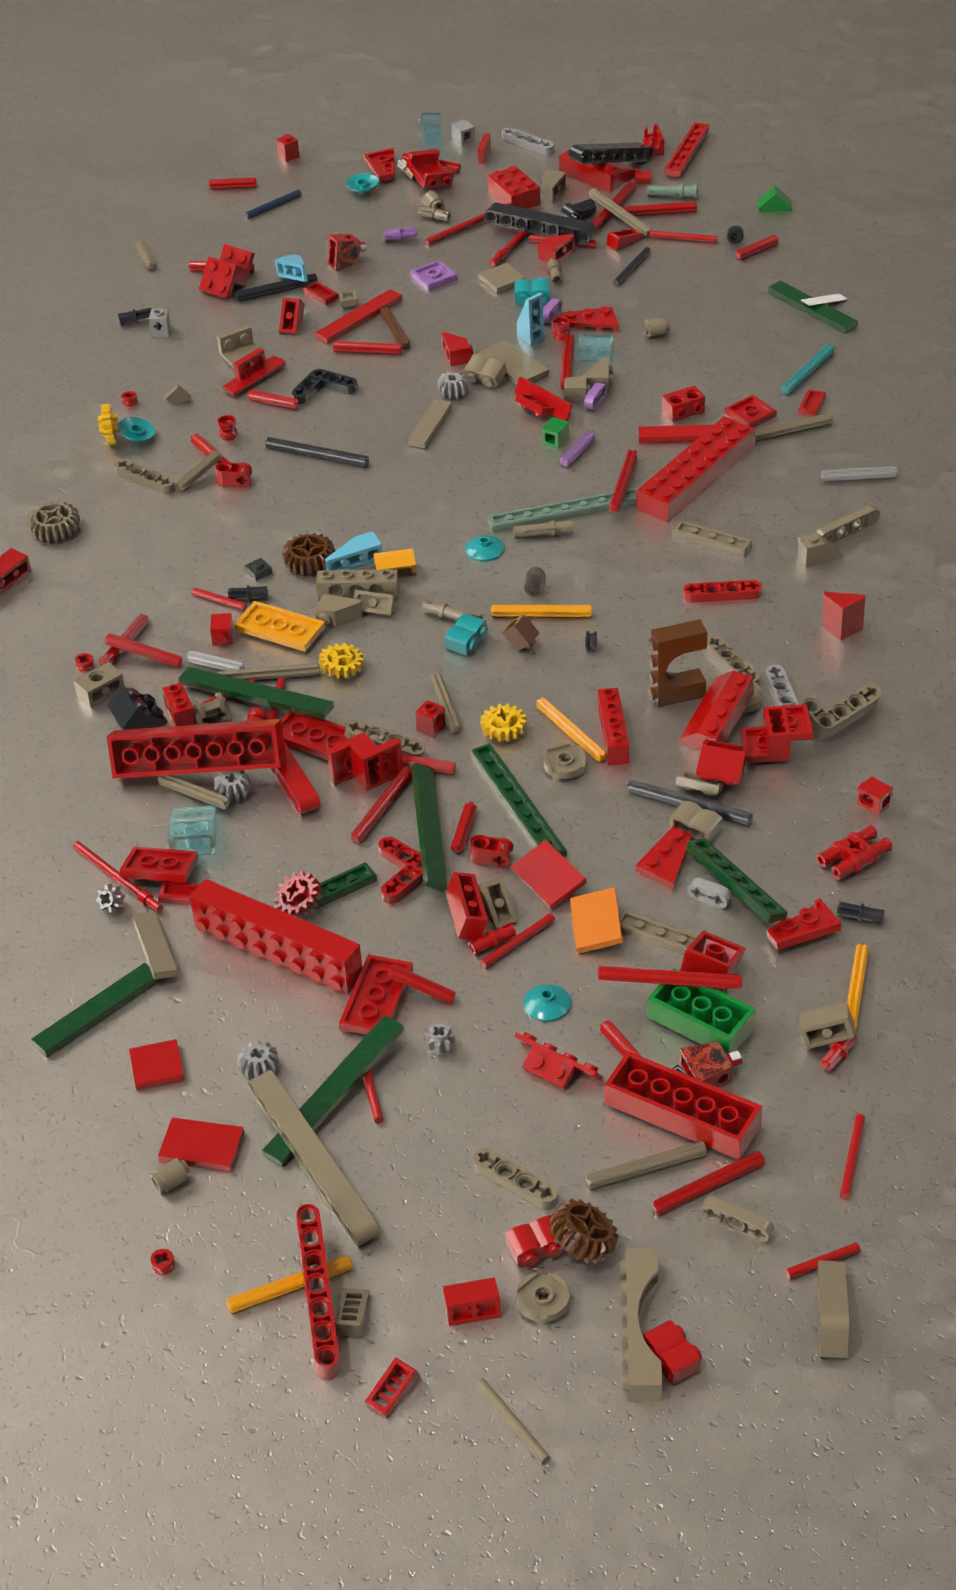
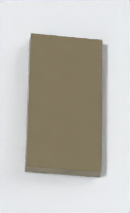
M505 339L476 352V354H481L488 358L504 361L507 368L504 377L516 385L519 377L535 382L549 375L547 367Z

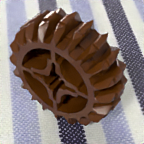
M299 534V537H292V540H287L282 557L286 568H289L290 572L294 571L295 575L301 573L302 576L305 574H310L311 576L314 573L317 574L318 571L326 570L325 559L335 552L333 542L328 537H323V534Z
M572 1198L569 1201L564 1200L558 1208H555L550 1218V1234L555 1236L554 1242L561 1245L560 1249H565L568 1252V1256L572 1254L577 1260L583 1259L587 1264L590 1261L596 1264L598 1261H604L616 1248L619 1237L616 1233L617 1228L612 1225L613 1220L606 1217L607 1213H602L599 1207L592 1206L590 1202L584 1203L582 1199L578 1201Z

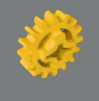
M110 404L101 405V416H97L100 435H105L107 445L116 444V433H120L117 413L113 414Z
M335 643L334 647L327 645V649H322V653L319 654V666L323 668V673L329 672L330 677L337 675V678H340L341 675H344L345 678H348V674L355 676L356 672H361V667L364 666L363 653H360L359 648L354 649V645L347 646L346 643H343L342 646Z
M508 703L505 706L498 704L497 708L490 706V711L484 710V715L481 716V731H484L485 736L490 735L491 740L495 737L498 738V742L502 738L506 739L507 742L510 740V737L517 739V734L523 735V730L527 728L526 714H523L522 709L517 710L516 705L512 708L509 707Z

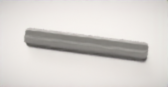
M896 466L823 470L821 472V480L825 482L897 477L898 471Z

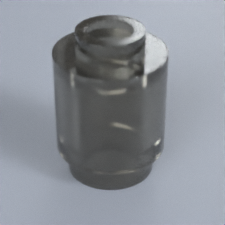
M532 567L526 573L524 590L527 594L538 596L543 593L546 580L543 569Z

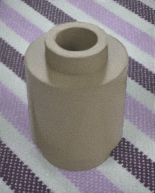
M428 191L423 196V203L426 207H437L440 210H444V201L435 191Z
M667 317L647 319L645 324H643V332L648 337L664 335L670 331V323Z
M174 1158L155 1169V1173L150 1175V1178L159 1193L163 1191L168 1192L187 1181V1174L190 1173V1170L184 1160L179 1161L177 1158Z

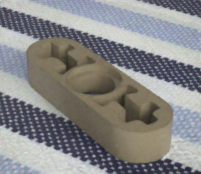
M708 1196L700 1207V1212L706 1219L760 1242L768 1241L774 1231V1225L767 1218L714 1196Z

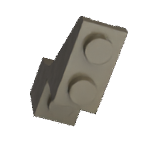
M610 357L601 358L584 375L565 378L564 400L569 403H584L587 393L597 382L606 384L607 393H609V386H613V364H610Z

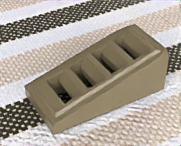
M343 1288L335 1319L336 1336H363L369 1290ZM348 1297H362V1299H349ZM347 1304H360V1306H347ZM346 1311L358 1312V1314H355V1313H345V1312H346ZM344 1318H345V1319H357V1320H356V1321H348V1320H344Z

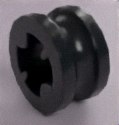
M586 631L585 649L592 647L593 650H596L597 631H594V633Z

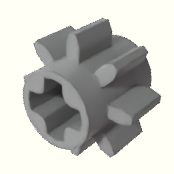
M105 884V889L97 890L99 894L95 901L101 905L100 910L108 908L109 912H115L116 907L124 906L122 901L126 895L120 891L121 886L113 887L112 884Z
M443 1024L430 1026V1033L425 1034V1043L428 1044V1050H433L438 1054L451 1051L450 1044H455V1035L452 1034V1028Z

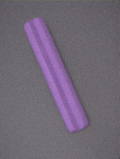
M587 431L560 458L561 466L568 467L595 440V433Z

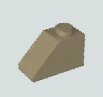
M548 169L541 175L540 184H542V192L549 202L553 203L566 188V172Z
M817 532L798 537L797 556L805 567L842 558V553L835 544Z
M323 594L315 608L316 619L325 621V626L339 627L361 619L363 616L362 602L359 599Z
M503 877L478 884L486 914L495 929L509 922L517 921Z

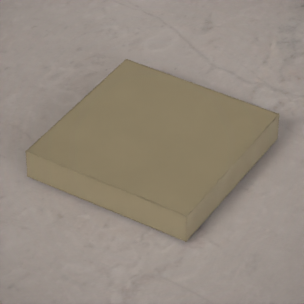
M508 262L479 273V279L496 293L515 287V281L526 279Z

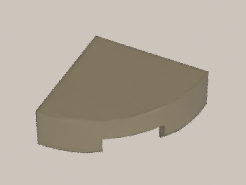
M177 385L166 394L165 399L173 403H184L191 399V394Z

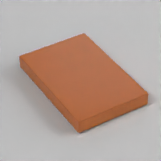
M615 887L570 898L575 944L578 954L623 943Z

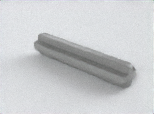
M192 650L187 654V661L190 663L224 671L245 669L243 662Z

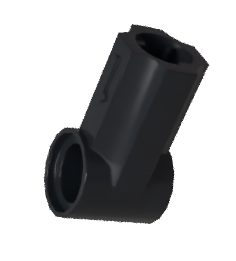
M588 199L574 205L566 203L561 209V215L581 220L582 217L594 214L596 212V205L593 199Z

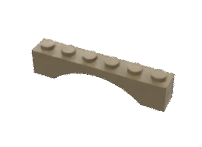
M626 1248V1259H621V1275H626V1281H621V1297L627 1298V1303H621L622 1320H627V1326H622V1343H627L628 1349H622V1365L628 1366V1373H623V1390H628L629 1401H662L661 1360L645 1342L639 1326V1317L643 1305L658 1286V1248Z

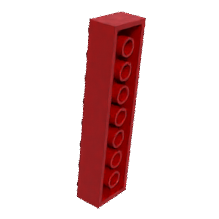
M722 417L636 490V509L668 523L755 448L756 429L729 417Z
M281 719L114 730L106 737L113 779L281 768L286 762Z
M205 879L189 896L194 925L199 931L206 932L219 940H224L240 949L252 952L258 957L268 959L276 965H282L297 974L311 978L315 982H321L336 991L349 994L354 988L362 969L359 943L208 879Z

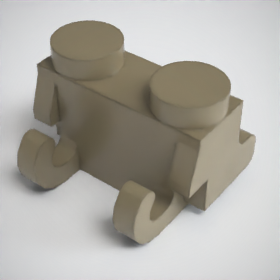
M220 692L215 694L216 699L202 704L200 698L195 699L196 705L193 707L197 725L207 724L202 722L203 718L220 712L225 713V716H222L223 722L232 720L229 706L226 703V699L222 698Z

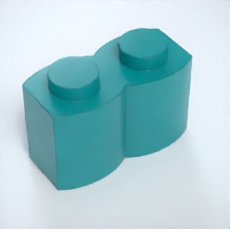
M538 278L532 281L528 279L515 281V302L517 305H524L527 298L540 292L543 294V304H547L550 301L549 279Z
M467 613L462 614L456 624L445 635V648L466 656L475 651L478 643L485 639L488 634L486 620Z

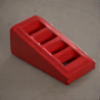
M633 228L609 232L606 245L614 250H619L643 238L644 234Z
M395 1357L364 1403L387 1418L419 1380L420 1375L418 1371ZM398 1373L406 1377L404 1381L397 1377ZM391 1381H394L395 1383L400 1385L399 1388L396 1389L395 1387L391 1386ZM387 1389L394 1395L391 1398L384 1394L383 1391ZM380 1397L388 1402V1404L384 1407L375 1400Z

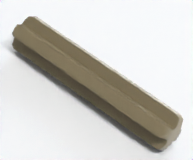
M137 239L135 247L147 269L154 270L156 263L145 242Z
M216 450L213 451L176 482L178 489L184 491L222 459L220 453Z

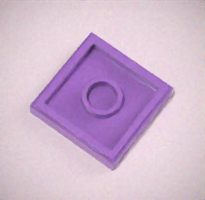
M440 260L410 271L411 277L428 291L458 280L457 274Z

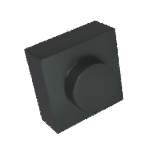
M262 558L244 565L245 572L255 581L272 574V567Z

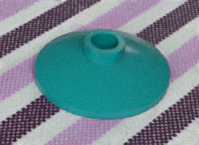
M360 173L349 177L346 181V186L350 190L364 193L377 187L379 181L375 175Z
M127 417L122 419L118 425L119 432L127 439L133 441H148L155 435L154 426L142 418Z
M478 536L467 542L465 552L473 560L492 561L503 554L504 543L494 536Z
M553 984L538 985L529 990L524 997L526 1013L538 1021L551 1022L559 1020L571 1008L569 993L562 987Z

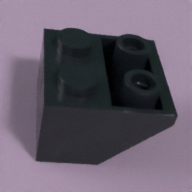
M120 686L107 704L123 730L156 728L165 726L168 723L163 715L164 712L155 703L156 699L150 694H141L132 687Z

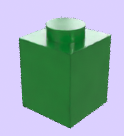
M552 417L542 428L543 445L559 449L569 438L568 421Z

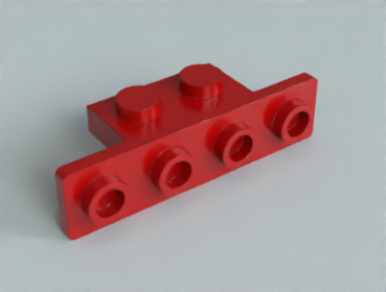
M258 348L233 363L235 379L223 385V390L235 396L285 366L286 361L275 355L265 360L264 350Z
M519 377L514 394L516 395L515 401L520 403L522 408L533 410L534 414L540 417L554 415L561 420L569 421L573 404L533 382Z
M515 1032L514 1037L532 1047L521 1067L524 1070L566 1090L576 1069L602 1081L603 1076L598 1073L599 1068L588 1062L582 1065L577 1062V1057L568 1052H565L564 1055L556 1052L558 1048L548 1042H544L541 1045L536 1042L537 1037L527 1032H524L523 1035Z

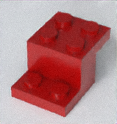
M224 244L220 260L208 256L199 290L230 299L234 283L246 286L255 253Z
M807 704L763 707L762 726L741 728L742 744L748 747L746 763L789 761L791 741L813 740Z
M363 732L327 749L330 781L334 786L354 778L368 792L395 779L403 769L401 742L397 738L377 746Z

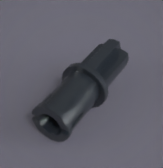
M152 308L137 311L133 309V311L118 313L120 325L135 321L138 323V320L149 318Z
M247 585V588H229L228 598L247 599V601H250V599H268V587H250Z
M840 902L837 914L856 918L859 922L864 920L882 924L885 910L867 907L864 904L860 906Z

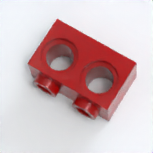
M695 385L662 395V411L672 422L705 412V396Z
M182 682L162 687L165 708L173 725H196L194 707Z

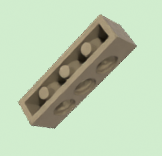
M398 570L318 571L316 580L318 602L323 594L354 599L355 590L396 596L395 601H398Z

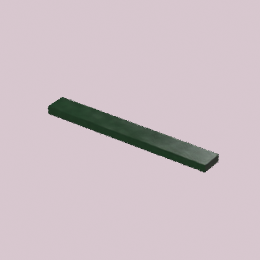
M188 667L178 678L179 683L182 682L185 686L213 693L220 692L221 695L319 719H325L334 708V702L193 667Z
M489 743L472 749V758L533 845L536 847L546 840L563 857H567V850L493 746Z
M415 762L411 770L424 886L444 893L448 887L434 770Z
M384 1015L302 1105L299 1111L313 1131L321 1125L405 1031L404 1025ZM279 1132L262 1150L265 1157L282 1167L294 1155Z

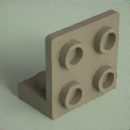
M249 324L217 335L219 354L232 368L234 362L258 349L253 343L252 327Z

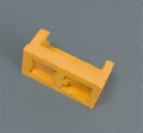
M413 548L374 553L375 570L411 568L412 574L416 573Z

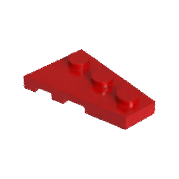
M394 147L364 154L365 162L379 182L395 179Z
M673 826L635 865V872L673 890L676 878L680 874L683 860L688 853L686 846L688 841L692 840V834Z

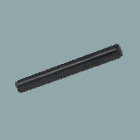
M313 273L307 275L308 281L306 282L287 279L236 291L235 297L237 301L247 300L307 286L315 281L318 282V278Z

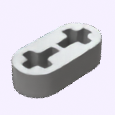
M695 878L687 889L693 899L717 908H725L732 898V893L728 888L702 878Z

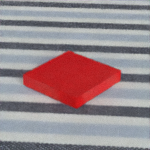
M754 395L724 408V414L735 421L753 428L777 417V411Z
M177 1039L129 1048L136 1090L184 1081Z

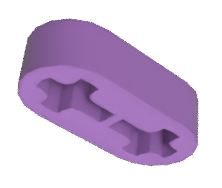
M552 298L544 306V323L551 324L552 320L558 317L563 307L562 300Z
M595 383L585 397L584 407L595 410L607 394V385Z

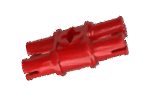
M869 825L857 833L851 832L842 840L833 842L830 848L817 854V862L821 867H826L836 860H841L842 862L833 866L831 870L832 875L837 880H840L852 872L858 873L865 866L876 863L880 856L892 851L893 848L891 847L893 845L887 837L873 845H869V841L877 838V830L874 826Z

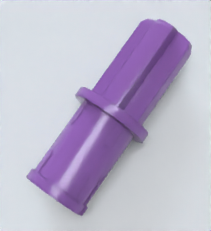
M415 226L401 229L398 227V229L383 231L385 242L396 239L401 241L403 238L417 236V228Z

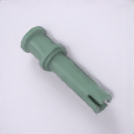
M681 183L679 186L648 185L647 195L679 196L680 198L694 197V199H697L698 183L694 185H684V183Z

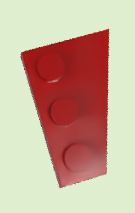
M604 306L596 309L587 308L561 313V316L567 317L570 320V327L568 329L595 327L597 330L603 331L604 328H613V331L619 332V324L613 307Z
M819 898L814 901L812 907H804L799 910V915L794 918H786V920L768 929L767 938L778 951L841 931V922L822 899Z

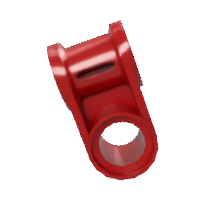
M219 462L215 465L216 483L221 487H247L250 484L252 467L244 462Z
M475 835L470 839V860L477 865L505 868L510 863L509 855L513 852L514 845L512 841L506 838Z

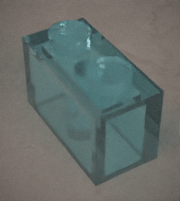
M440 112L421 113V118L418 119V129H421L419 143H422V149H441Z
M578 333L575 343V361L598 362L603 357H610L611 363L614 352V336Z

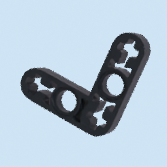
M315 369L293 389L292 398L298 399L299 404H304L322 387L345 394H353L358 391V382L353 377L324 369Z

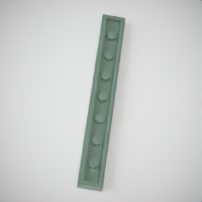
M637 487L626 489L620 508L636 505ZM613 492L488 516V522L492 532L513 529V526L550 522V520L555 521L608 511Z

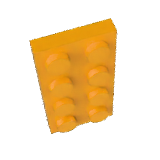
M254 601L236 621L234 628L235 631L305 652L325 629V621Z

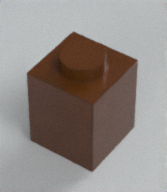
M525 615L513 620L502 632L517 651L532 647L536 643L535 638L540 633Z

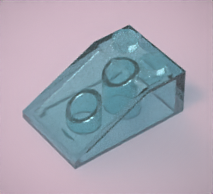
M213 805L173 808L168 823L169 848L198 851V856L216 855L217 807Z

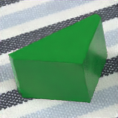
M774 185L758 199V212L792 211L791 199Z

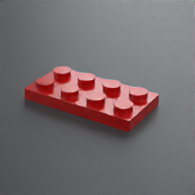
M291 711L281 719L283 738L287 746L328 760V748L348 740L345 736V726L325 719Z
M368 954L339 1021V1030L367 1035L384 1015L393 1019L407 985L389 978V970L392 965H397L412 972L413 962Z

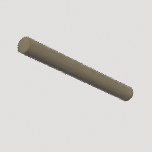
M481 1379L476 1387L542 1465L546 1464L550 1460L547 1452L485 1379Z

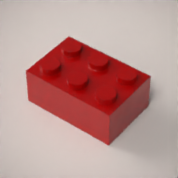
M511 166L508 169L495 171L487 175L488 193L499 203H507L508 205L525 209L541 205L540 186L517 166Z

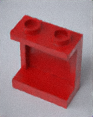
M438 149L409 152L406 166L423 189L452 185L455 172L453 170L446 171L438 161L440 155Z

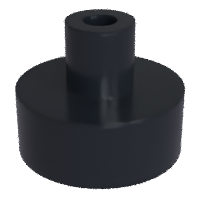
M732 226L727 230V240L730 243L738 244L744 239V231L740 226Z

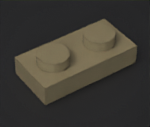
M355 590L354 599L361 600L362 612L393 616L396 596Z
M682 771L676 779V785L682 786L683 789L690 791L700 790L709 796L718 795L725 785L722 783V780H702L701 776H695V773Z

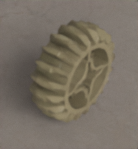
M51 501L48 504L44 503L43 506L38 505L37 509L32 510L28 518V528L31 535L36 540H41V542L48 541V543L56 541L57 543L59 540L65 541V538H71V535H75L80 526V515L77 509L72 504H67V502L60 503V501L53 503Z

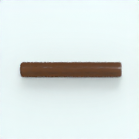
M388 307L382 308L380 310L381 316L399 344H402L403 349L410 348V340Z

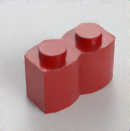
M552 1215L540 1217L530 1224H522L505 1232L506 1245L518 1267L534 1266L542 1258H555L565 1251V1249H560L561 1245L554 1242L555 1236L550 1234L551 1228L549 1223Z
M668 1320L643 1334L644 1340L651 1351L661 1360L662 1374L672 1385L700 1370L701 1352L696 1345H691L686 1340V1334L680 1325L676 1326L673 1321Z

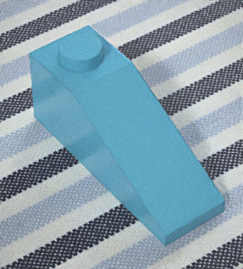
M290 254L274 259L277 276L303 282L308 281L305 264L301 256Z
M541 292L526 299L517 320V338L529 346L544 340L543 294Z
M373 531L355 536L325 559L326 570H351L374 563V553H382V544Z

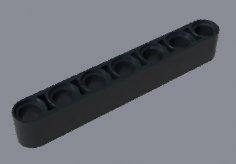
M639 142L575 144L569 149L568 156L570 159L582 164L647 162L651 160L654 151L652 147Z
M493 203L484 213V219L489 224L546 236L572 234L575 235V242L588 243L597 231L596 226L588 221L501 203Z

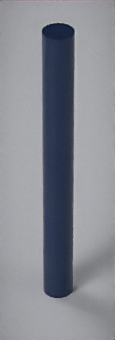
M300 189L245 212V217L248 219L301 196L302 193Z

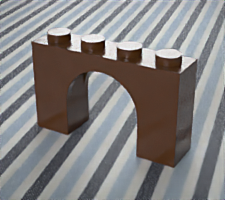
M701 619L651 630V639H649L651 655H649V664L651 666V671L649 672L651 683L649 696L651 700L655 701L658 708L703 698L706 694V679L700 668L678 673L667 672L669 664L678 656L707 649L708 632Z

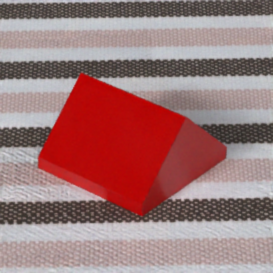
M824 591L822 627L840 641L863 630L866 595Z

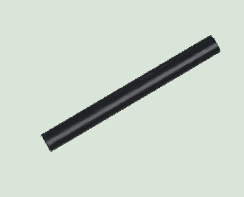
M645 247L613 280L615 286H618L650 253V248Z

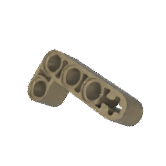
M867 684L828 709L816 698H805L802 704H807L813 737L818 740H826L873 711L881 697V689L875 684Z
M818 1260L819 1357L847 1358L849 1306L845 1261Z

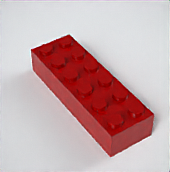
M629 1051L626 1052L604 1084V1104L694 1142L703 1141L706 1147L737 1160L741 1159L762 1125V1105Z

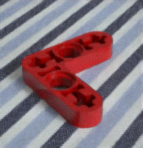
M384 837L378 843L380 856L400 867L401 870L382 885L381 897L385 903L395 904L423 882L421 854L394 837ZM403 855L410 856V858L406 860L400 859V857ZM403 878L412 879L410 882H402L401 880Z

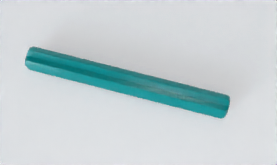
M827 344L781 386V392L786 395L791 393L834 353V345Z

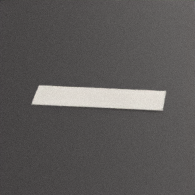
M841 294L802 299L801 301L810 306L847 300V298Z

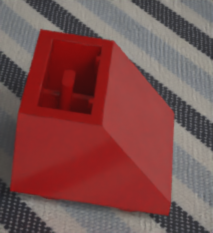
M705 739L702 744L695 776H701L700 778L706 781H713V779L722 780V783L727 785L739 784L745 770L748 747Z

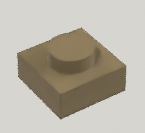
M355 290L338 292L341 307L358 305Z

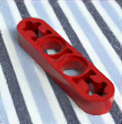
M756 580L690 583L683 588L684 600L692 603L757 599L762 594V584Z

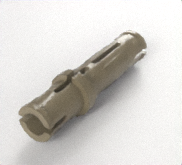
M550 520V523L513 526L514 538L548 534L556 536L558 533L573 532L572 520L559 522ZM541 529V530H536V531H526V532H524L525 530Z
M425 599L422 607L424 612L436 614L442 619L450 618L457 621L464 613L483 619V615L451 607L445 602L439 603Z

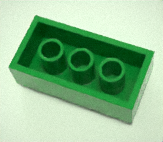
M659 984L647 998V1018L699 1044L718 1042L726 1054L736 1051L755 1029L756 1008L712 987Z

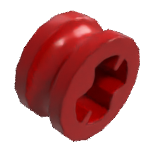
M126 391L121 394L123 406L132 407L138 403L136 392Z
M81 653L75 657L76 669L78 671L86 672L94 667L91 654Z
M158 1249L152 1253L150 1262L154 1273L157 1275H167L174 1270V1255L170 1250Z

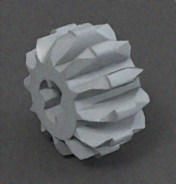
M456 371L442 374L438 378L439 394L443 398H450V400L452 398L464 397L468 393L467 377L461 372L456 373Z
M244 770L219 772V776L214 781V790L218 794L229 797L230 802L236 801L239 803L240 799L245 800L247 795L250 794L251 781Z
M260 1040L257 1044L249 1042V1046L242 1047L241 1054L238 1055L239 1070L242 1075H246L248 1080L268 1070H271L276 1075V1069L279 1068L278 1052L269 1042L262 1044Z

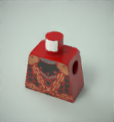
M329 234L327 265L333 270L339 271L358 263L360 252L366 251L365 242H360L352 234Z
M718 1042L680 1048V1066L685 1074L718 1088L730 1084L733 1078V1067L742 1065L739 1051L726 1054Z

